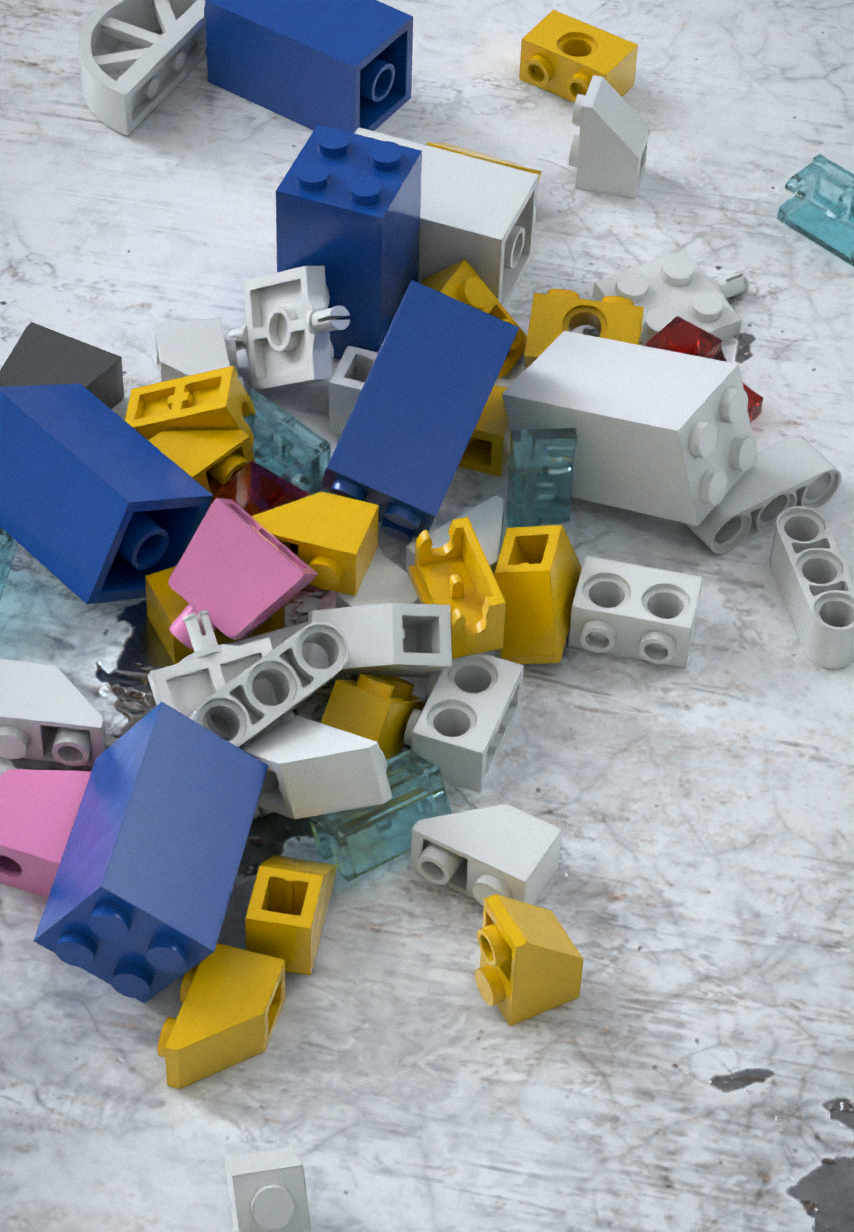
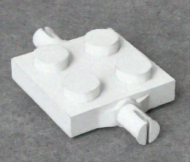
M683 249L594 282L592 298L595 301H601L605 296H620L632 300L634 306L644 307V324L640 345L689 354L739 335L742 319L726 299L748 292L749 283L746 275L743 276L742 271H737L718 280L711 279L702 271L689 253ZM593 326L583 329V334L595 337L600 335L599 331Z
M302 266L243 280L245 298L244 326L228 329L224 334V338H236V351L246 350L250 363L252 391H270L331 380L333 376L334 349L330 341V331L346 329L350 320L336 319L350 316L344 306L340 305L328 309L330 296L326 285L325 266Z
M208 610L199 611L197 616L196 613L185 616L183 621L186 624L194 652L181 663L150 671L147 677L156 705L164 702L185 716L190 717L206 698L273 650L269 637L243 645H218ZM255 679L253 681L252 687L256 699L268 706L279 704L280 692L273 682L267 679ZM293 710L288 712L286 715H284L282 718H280L278 721H276L274 724H272L270 727H268L266 730H264L262 733H260L258 736H256L242 748L246 747L247 745L251 744L252 742L256 741L257 739L261 738L262 736L281 726L285 722L294 718L295 715ZM217 715L203 717V727L230 741L231 729L222 717ZM257 806L253 819L269 815L273 811Z

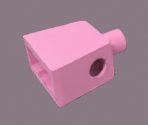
M216 498L169 578V586L189 603L169 627V630L179 641L194 650L183 618L192 613H196L197 616L199 611L208 610L213 631L218 628L232 640L244 639L311 583L318 573L232 499Z
M9 769L1 774L0 883L46 898L49 897L91 771Z

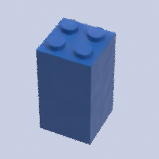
M205 0L204 16L206 18L207 42L205 55L207 58L209 83L313 131L318 124L331 128H340L350 133H355L358 127L375 131L411 99L413 16L377 0Z
M318 124L276 190L277 272L302 266H325V279L330 296L328 309L340 305L344 306L350 316L336 319L350 320L346 329L330 331L334 358L341 359L347 346L378 353L410 281L418 282L422 151L398 145L391 141H382L350 133L340 128H331Z
M411 280L326 467L319 492L322 491L379 505L378 521L381 522L379 528L384 533L398 540L411 542L413 537L417 538L423 530L429 532L519 327Z
M82 384L0 387V527L86 604L146 598L145 576L177 566L202 522L213 495Z
M160 702L95 759L34 942L54 952L63 962L80 967L111 984L118 993L136 998L143 1003L149 1001L215 952L268 765L164 702Z

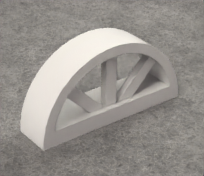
M107 0L89 15L81 28L78 39L81 90L87 106L100 121L115 131L128 136L206 57L205 0ZM156 31H163L162 35L153 33ZM124 42L143 47L142 49L109 54ZM127 69L117 80L112 79L105 73Z

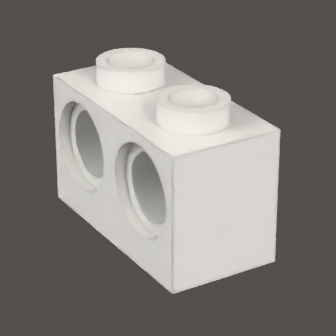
M585 555L571 609L568 647L638 659L654 664L686 668L697 620L703 577Z
M478 653L452 659V667L431 674L426 688L425 699L427 702L423 711L413 710L405 730L404 744L411 746V772L481 793L521 706L524 665L484 653Z

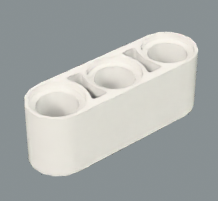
M792 436L757 452V459L753 466L742 475L727 492L721 503L713 508L699 526L685 524L714 553L723 554L774 530L778 515L787 508L806 506L816 509L824 505L838 490L842 475L803 436Z
M806 506L787 508L778 515L770 556L771 571L808 659L818 667L828 670H839L848 667L854 662L853 579L824 515Z
M313 622L304 626L206 698L189 718L202 725L203 717L207 715L222 717L231 729V738L228 742L238 748H242L325 686L346 665L349 657V643L344 633L337 626L327 622ZM304 643L318 644L326 651L329 661L326 669L311 667L305 661L302 655ZM255 679H267L277 686L280 692V702L278 705L268 706L256 699L252 687Z

